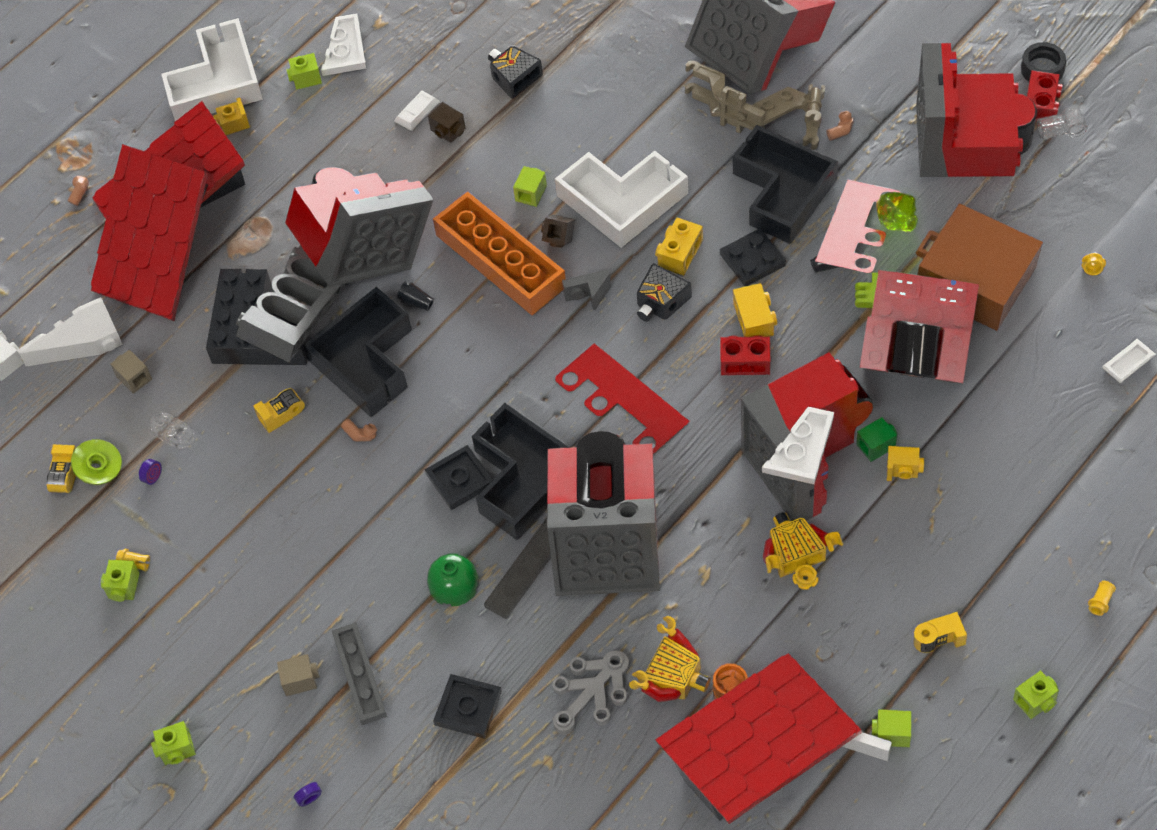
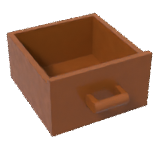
M959 203L940 234L930 230L915 252L918 257L923 259L919 265L917 275L979 284L974 320L998 331L1036 269L1043 242ZM930 240L935 241L929 251L925 250Z

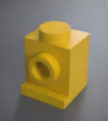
M240 97L236 98L237 102L215 108L217 114L213 115L219 126L222 127L225 135L250 128Z
M889 446L887 481H892V477H899L901 479L918 478V473L924 472V458L919 457L920 448Z

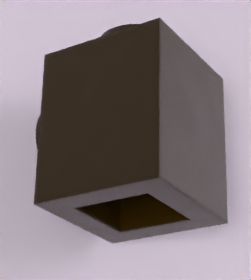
M444 102L428 115L430 130L438 138H444L450 143L461 136L466 129L464 115Z
M554 214L546 217L541 227V233H543L541 241L548 242L550 246L559 248L571 243L575 219Z

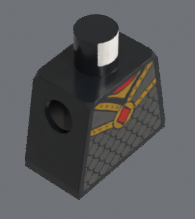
M510 46L503 53L493 49L488 55V60L491 61L490 69L493 80L511 99H514L543 75L541 60L515 46Z
M653 263L637 290V304L641 307L637 312L638 317L645 322H648L653 315L663 320L668 319L692 297L691 282Z

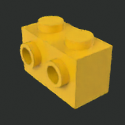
M676 217L673 225L668 226L663 243H659L656 248L655 256H657L658 265L684 276L703 242V226Z
M762 284L733 289V305L743 336H774V326L777 325V318L774 311L770 312V296L768 292H764Z

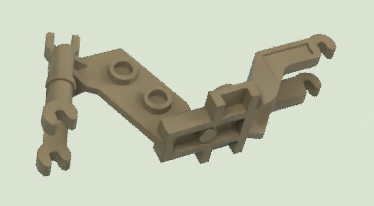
M697 61L686 63V72L693 69V76L709 82L711 91L696 83H688L685 86V94L692 91V98L708 104L711 116L720 117L721 126H725L728 123L736 127V132L741 133L745 127L753 130L756 125L765 128V125L795 109H803L806 112L805 122L807 129L802 145L807 146L811 143L812 150L818 148L819 138L817 133L821 123L820 108H822L821 100L825 94L824 85H821L820 90L817 87H813V84H810L807 94L791 87H786L750 105L746 103L747 94L728 86L725 87V74L702 65Z

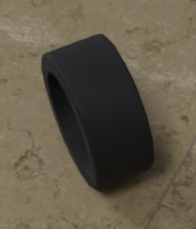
M1038 42L1032 44L1024 51L1022 56L1021 73L1028 82H1030L1031 71L1060 74V80L1065 72L1066 55L1060 47L1052 43ZM1037 58H1046L1053 61L1057 67L1051 70H1040L1032 66L1030 62Z

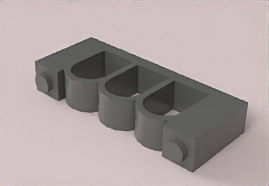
M301 245L298 248L294 247L287 261L284 274L273 278L269 292L259 296L256 305H252L246 313L242 312L238 317L236 325L239 328L236 337L290 362L348 283L329 287ZM301 277H304V278H306V279H308V280H310V281H312V282H315V283H317V284H319V285L325 287V289H323V288H321V287H319V286H317V285H315V284H313V283H311V282H309V281H307V280H305V279H303V278H301ZM285 295L292 296V297H294V298H296V299H298V300H300V301H302V302H304V303H306V304H308V305H310V306H312V307L310 308V307H308V306H306V305H304V304H302V303H300V302H298V301H296V300H294V299H292V298H289V297H287V296H285ZM269 313L276 314V315H278V316H280V317H282V318H284V319H286V320H288V321H290V322L296 324L297 326L295 327V326H293V325H291V324H289V323H287V322H285V321H283V320H281V319H279V318H277V317H275V316H273V315H271V314H269Z

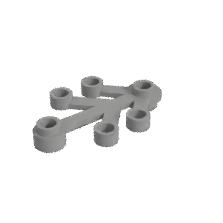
M610 651L603 659L584 661L580 657H575L570 661L572 674L579 676L587 671L601 672L592 678L567 680L565 677L559 676L553 680V690L558 695H563L569 691L584 690L566 711H560L554 716V728L559 734L567 735L573 732L575 729L574 718L594 696L596 706L593 714L594 721L598 725H606L610 721V713L606 708L604 684L611 676L613 682V690L611 692L612 703L616 706H622L627 702V693L623 689L622 675L627 671L629 661L623 652ZM619 660L620 663L618 665H612L611 661ZM575 664L583 665L580 669L573 668ZM558 683H564L565 687L557 688L556 685ZM616 694H622L624 696L620 700L614 698ZM600 713L607 715L604 719L597 718ZM564 717L569 719L566 723L559 722Z

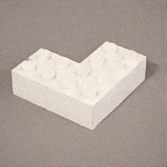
M239 18L219 23L224 42L221 43L215 25L196 30L205 62L161 74L175 121L201 101H203L210 113L213 114L216 113L215 108L237 102L236 98L239 97L243 105L263 100Z
M653 151L622 177L588 152L555 178L557 196L620 248L625 246L688 194V176L674 165L670 166L669 161L656 151Z

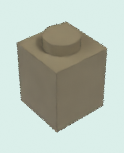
M130 349L110 363L116 377L133 394L152 380L147 366Z
M308 654L277 662L281 686L286 696L317 689L315 679L320 678L316 662L311 663Z

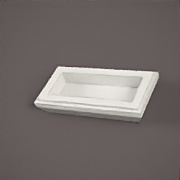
M421 91L395 118L394 122L413 131L440 101Z
M1136 339L1103 365L1102 368L1115 380L1122 383L1156 354L1140 340Z

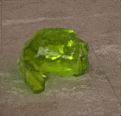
M890 192L882 194L877 200V216L880 224L892 231L909 232L916 228L918 218L915 215L917 209L916 200L913 196L900 192Z

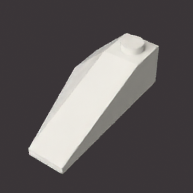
M100 297L72 311V317L64 322L59 320L54 324L55 328L47 334H39L18 349L25 366L101 355L123 345L102 298Z

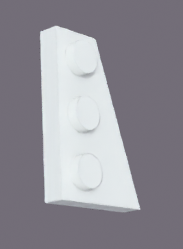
M351 14L335 17L329 49L326 50V60L321 69L322 76L366 69L358 15Z
M808 407L791 428V432L784 442L780 443L775 449L771 459L767 460L762 466V473L815 484L834 419V412Z

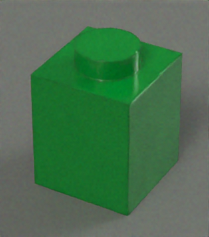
M881 417L857 431L856 445L868 460L872 462L888 453L889 446H896L897 431L892 424H888Z

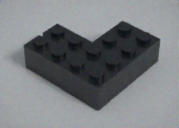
M758 125L747 136L746 143L743 142L733 155V174L763 188L749 208V225L756 229L760 228L763 232L788 244L792 243L837 180V160Z
M220 269L206 350L212 364L307 365L308 358L303 345L290 362H287L236 337L239 328L236 322L242 312L246 313L252 305L255 306L258 297L268 293L270 290L271 280L267 269H246L245 273H242L241 269ZM269 313V314H271V315H273V316H275V317H277V318H279V319H281V320H283V321H285V322H287V323H289V324H291V325H293V326H295V327L297 326L296 324H294V323H292V322H290V321H288V320H286V319H284V318H282V317H280V316H278V315H276V314ZM311 334L303 344H305L308 340L311 339Z
M377 286L303 344L308 361L370 417L374 416L388 404L386 399L389 398L392 401L408 388L404 371L383 353L412 330L409 315Z
M504 403L490 417L491 425L486 421L472 435L475 452L501 470L494 480L476 497V501L481 515L518 540L547 509L548 449L570 447ZM577 453L578 477L583 471L581 455Z

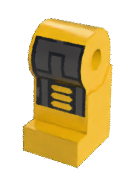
M288 388L268 402L263 403L260 401L253 405L258 420L267 432L270 433L301 413L305 403L294 389Z
M53 444L51 450L53 457L46 482L49 492L70 493L72 491L76 475L71 467V457L76 449L75 445Z
M954 612L919 624L914 631L913 643L918 651L930 653L937 646L953 642L956 648L966 645L967 633L958 613Z

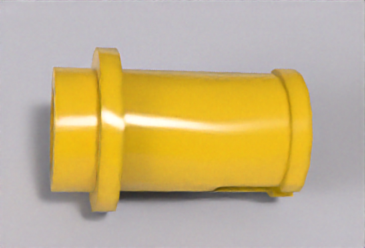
M125 548L117 552L116 560L134 561L137 569L147 571L149 564L142 562H150V555L129 552V549Z
M1109 581L1099 582L1094 597L1088 601V609L1094 615L1102 616L1109 610V601L1116 590V587Z

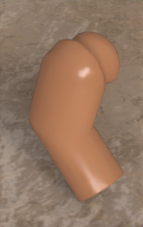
M843 111L839 114L838 126L826 130L830 141L850 133L854 119L849 111Z
M76 176L72 181L75 187L67 201L76 206L79 205L89 186V181L84 176Z
M347 419L341 425V428L355 442L371 441L376 437L377 428L373 424L369 423L364 425L363 428H358L350 419Z

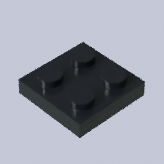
M760 228L720 249L721 257L745 287L786 266L784 257Z
M468 445L425 469L427 477L450 510L479 495L493 481Z
M450 674L433 720L434 726L485 739L502 692L501 687Z

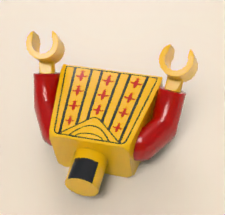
M782 512L773 518L776 527L770 530V538L765 541L762 558L766 564L767 573H771V569L777 568L781 578L794 573L801 565L813 566L826 561V547H828L829 552L834 551V545L842 546L843 542L838 532L827 533L813 524H808L804 518L790 521L787 513Z
M671 616L663 617V620L668 624V628H665L660 623L657 624V630L660 633H668L669 635L668 637H663L646 672L638 670L632 673V676L636 677L639 682L632 680L629 682L630 688L634 690L642 688L643 693L657 702L686 699L691 688L706 692L711 678L699 673L701 663L697 651L681 631L675 629L676 622Z

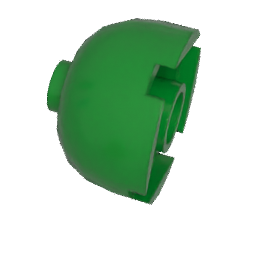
M460 554L440 556L431 564L427 574V586L431 597L442 605L445 603L451 604V606H460L467 603L475 596L479 584V577L474 564L467 557Z

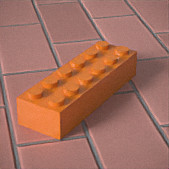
M468 191L433 218L436 236L530 315H534L563 291L562 280H566L565 270Z

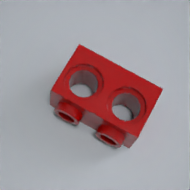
M1031 71L1027 97L1034 104L1035 115L1030 122L1051 125L1052 115L1057 116L1059 102H1055V98H1060L1063 85L1058 84L1060 74Z
M760 335L752 337H720L721 375H770V337Z

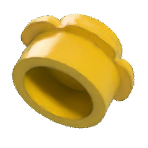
M1091 253L1083 257L1081 266L1085 273L1094 276L1103 271L1106 260L1098 253Z
M801 565L796 569L792 580L800 589L808 590L810 587H815L818 583L817 571L810 565Z

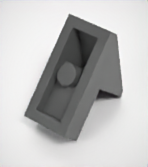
M609 269L562 280L566 302L580 300L583 297L589 296L593 310H595L611 288Z

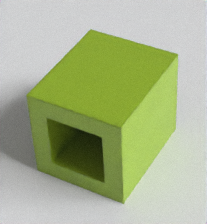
M523 166L513 186L515 201L537 207L547 187L545 172L538 168Z
M878 709L877 719H872L871 735L891 741L892 747H910L911 711Z

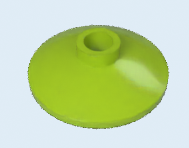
M92 439L81 443L76 447L71 457V467L74 474L81 481L91 485L106 484L116 478L121 470L122 459L118 449L113 444L104 440ZM96 463L99 464L101 467L94 468L92 467V465Z

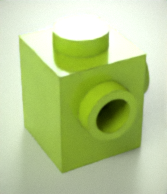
M314 53L288 59L290 68L286 69L289 82L294 81L296 90L322 84Z
M108 560L106 573L101 577V588L104 589L109 599L117 602L134 600L140 574L134 561Z
M1040 670L1015 689L1013 700L1030 719H1033L1042 711L1047 713L1055 707L1059 689L1056 682L1050 676L1046 677Z
M184 721L153 731L155 741L151 742L154 755L156 758L161 757L165 765L178 764L185 758L196 755L190 731Z

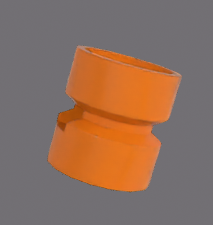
M727 663L716 669L713 675L714 700L722 697L748 678L746 671L741 666Z

